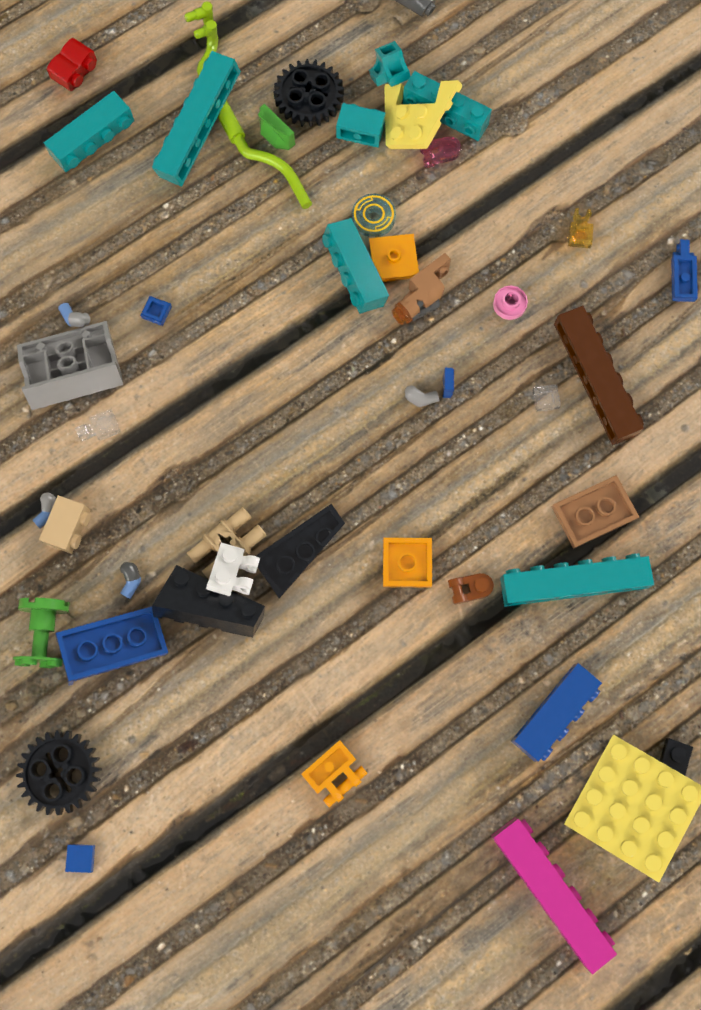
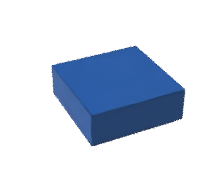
M149 296L140 316L144 320L163 326L172 308L171 303Z
M445 368L443 373V398H451L454 392V369Z
M68 844L65 872L92 873L95 845Z

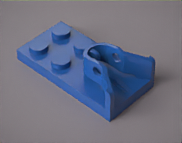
M152 607L56 633V641L59 645L69 686L73 685L74 681L168 654L159 619L153 617Z

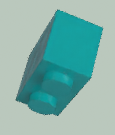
M343 103L336 124V138L379 148L385 127L386 112L359 107L356 104Z

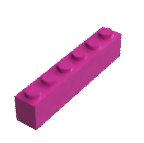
M514 817L494 832L491 837L581 963L593 975L617 955L612 948L615 943L605 930L601 933L596 926L598 919L589 908L585 910L579 902L582 897L572 885L570 887L566 885L563 880L565 877L564 872L556 863L552 865L546 857L549 855L548 850L541 841L536 843L530 834L533 833V830L525 819L520 821Z

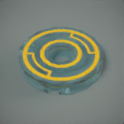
M376 193L367 194L359 198L354 204L352 220L358 232L362 235L381 237L389 233L394 227L396 219L395 206L384 195ZM376 212L380 217L373 220L368 217V214Z

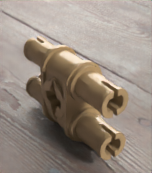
M242 507L229 519L220 520L221 523L209 533L203 534V540L188 551L187 554L197 564L212 550L218 553L222 542L221 539L223 538L230 542L232 546L245 549L243 556H246L247 554L250 555V552H252L251 548L267 535L259 525L255 526L242 538L235 535L237 534L235 531L251 519L250 514ZM215 560L202 570L208 580Z

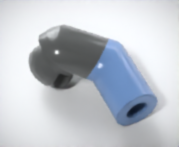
M124 562L120 567V571L124 575L126 584L120 594L131 599L141 582V577L134 563Z

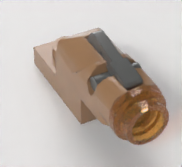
M446 253L410 278V291L392 309V314L399 324L403 325L416 321L439 308V300L442 298L445 289L440 279L449 272L451 262Z

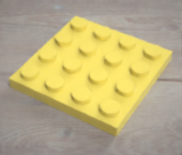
M612 735L564 825L655 881L660 882L701 804V785L619 737Z

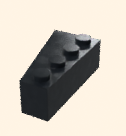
M178 565L175 566L152 605L153 617L161 619L165 617L174 619L175 622L198 624L199 627L217 628L223 632L251 638L254 637L264 618L265 612L264 605L234 591L231 592L230 596L207 590L208 579Z

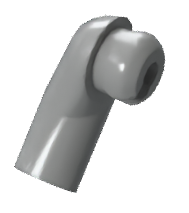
M413 385L405 388L406 399L417 407L439 402L436 390L424 394Z

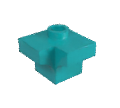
M395 41L375 49L376 63L369 69V73L377 87L387 82L393 87L409 80L411 77L410 71L405 63L402 49Z

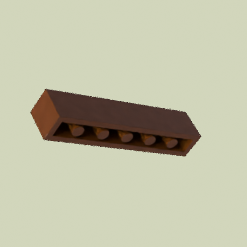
M584 306L558 315L554 326L612 446L638 436L644 429L643 419L640 414L636 413L633 407V399L629 393H626L623 387L622 376L615 371L612 356L609 352H606L602 336L599 332H596L593 326L591 314L586 312Z

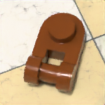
M484 573L448 580L449 588H452L454 594L452 597L454 605L486 598L494 588L492 578ZM468 585L470 593L463 594L462 586Z

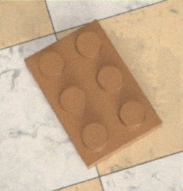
M617 475L551 506L573 549L639 518Z

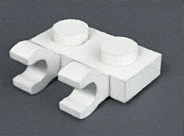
M221 542L206 589L227 596L231 595L232 590L249 595L253 579L248 577L238 578L236 576L239 568L250 573H256L260 558L252 555L243 556L245 549Z

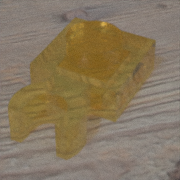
M579 208L575 209L573 214L574 222H571L569 226L568 246L591 248L594 224L588 223L592 215L591 209L587 210L584 217L579 215Z

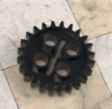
M306 59L305 64L302 65L298 60L297 67L289 64V71L282 69L283 76H277L278 83H274L275 91H273L275 105L279 107L280 114L284 113L286 120L292 117V124L299 120L301 127L304 126L305 122H308L309 126L312 127L313 122L316 121L321 126L322 119L329 122V115L336 117V110H341V103L344 102L343 81L339 79L338 72L333 73L332 66L326 69L325 62L319 66L316 59L313 64H310L309 60Z
M56 730L53 737L51 732H46L45 740L42 737H36L37 746L33 744L27 745L31 751L30 754H21L26 761L25 763L17 764L18 767L23 768L22 773L16 774V777L23 778V782L18 784L17 787H25L26 791L21 797H31L28 802L29 806L38 803L36 807L37 812L42 811L46 807V815H51L54 809L57 816L62 815L64 808L67 813H72L73 805L78 809L83 807L81 799L84 801L91 800L88 791H97L92 784L101 780L95 776V772L101 771L102 768L95 767L94 763L100 760V757H92L96 748L87 749L89 740H84L80 743L81 734H76L72 738V731H66L63 737L62 731ZM63 747L68 750V757L65 761L59 758V751ZM48 753L51 754L52 761L48 759ZM41 762L46 765V772L43 776H40L37 772L38 764ZM57 768L63 769L60 773L61 777H56L55 775L58 772ZM75 769H79L82 774L81 780L78 783L72 780V772ZM53 784H57L59 787V794L56 798L50 794V788ZM66 784L71 787V792L67 791Z

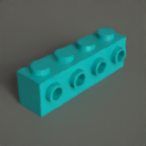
M414 71L404 86L402 104L435 103L440 83ZM456 92L451 100L453 103L449 111H445L440 122L479 142L489 125L492 109Z
M112 91L43 143L49 155L65 172H68L70 169L78 166L86 157L94 154L106 142H110L122 130L129 128L134 122L130 107L115 91Z
M352 218L327 224L322 241L332 256L333 265L338 268L344 287H347L353 306L357 308L359 314L383 307L390 295Z

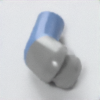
M63 303L58 307L67 325L71 327L89 325L91 321L89 314L73 312L68 303Z
M49 492L41 495L42 512L33 519V522L39 528L46 524L56 501V497Z

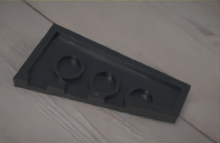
M332 504L256 555V557L260 558L257 568L279 599L345 524Z

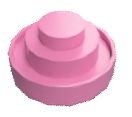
M512 285L499 289L493 301V307L497 315L507 320L521 317L528 304L524 291Z

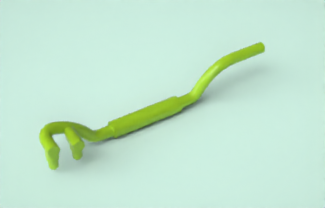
M204 2L201 7L193 9V11L184 15L186 22L203 19L204 23L202 28L193 32L196 39L207 37L206 51L197 66L198 76L203 69L204 61L209 57L211 51L216 52L218 48L217 24L213 19V6L210 2ZM226 100L218 115V119L231 143L236 145L243 157L266 163L279 170L287 179L302 209L309 208L312 202L292 167L271 153L252 149L248 146L244 139L246 135Z

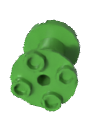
M29 598L19 599L18 610L30 613L29 631H34L31 656L13 657V660H15L14 666L29 667L30 665L40 663V668L62 667V659L47 657L49 632L55 631L56 614L69 613L70 602L51 598H35L34 602H29Z

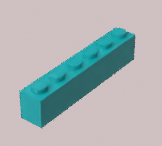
M211 51L209 57L204 61L199 77L195 79L189 96L184 100L179 116L175 118L169 135L164 139L161 151L153 161L152 168L159 178L181 187L183 186L241 72L235 59Z
M637 553L626 555V559L617 560L616 556L602 558V562L593 563L592 559L578 561V565L569 566L568 562L554 564V568L545 569L544 565L530 567V571L521 572L519 568L506 570V574L500 577L504 607L648 589L654 586L649 556L641 557Z

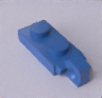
M680 239L679 244L676 245V252L672 253L671 258L672 301L695 302L698 298L697 256H694V253H690V240Z

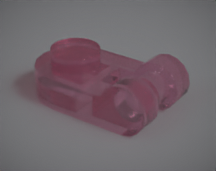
M454 137L432 140L427 149H420L421 153L424 154V167L430 168L436 164L457 159L460 154L461 144ZM438 150V153L432 154V151Z

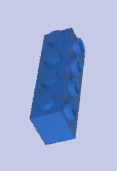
M579 663L574 664L513 737L511 742L534 762H539L540 759L545 761L552 753L553 749L551 746L556 739L561 741L568 733L569 729L566 727L572 720L576 722L583 715L585 710L582 707L586 702L589 701L591 703L599 695L600 690L598 688L602 683Z

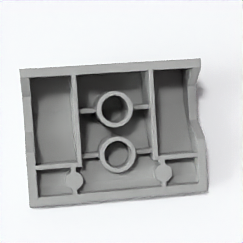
M107 321L17 345L19 365L25 382L22 391L32 410L123 385L121 370Z

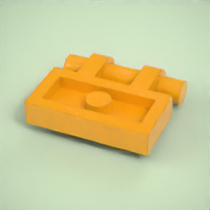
M339 740L301 775L317 794L326 787L330 794L323 801L330 808L336 801L339 803L343 800V795L353 786L357 787L362 783L361 779L368 773L362 766L354 772L350 769L349 766L356 759ZM344 772L348 778L336 788L332 781Z

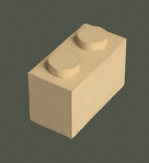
M58 495L39 541L50 547L72 554L74 549H77L80 545V534L83 527H86L90 521V509L84 504Z

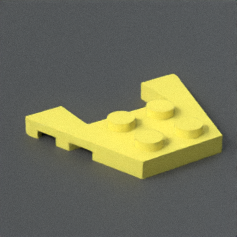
M459 80L441 81L436 102L429 104L401 105L404 85L400 83L391 87L389 84H385L386 146L389 149H427L442 124L440 120L445 111H449L453 104L452 98L462 88Z

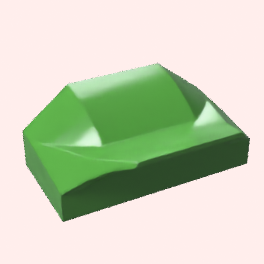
M263 104L259 108L258 113L261 135L274 148L290 150L295 145L294 131L270 108Z

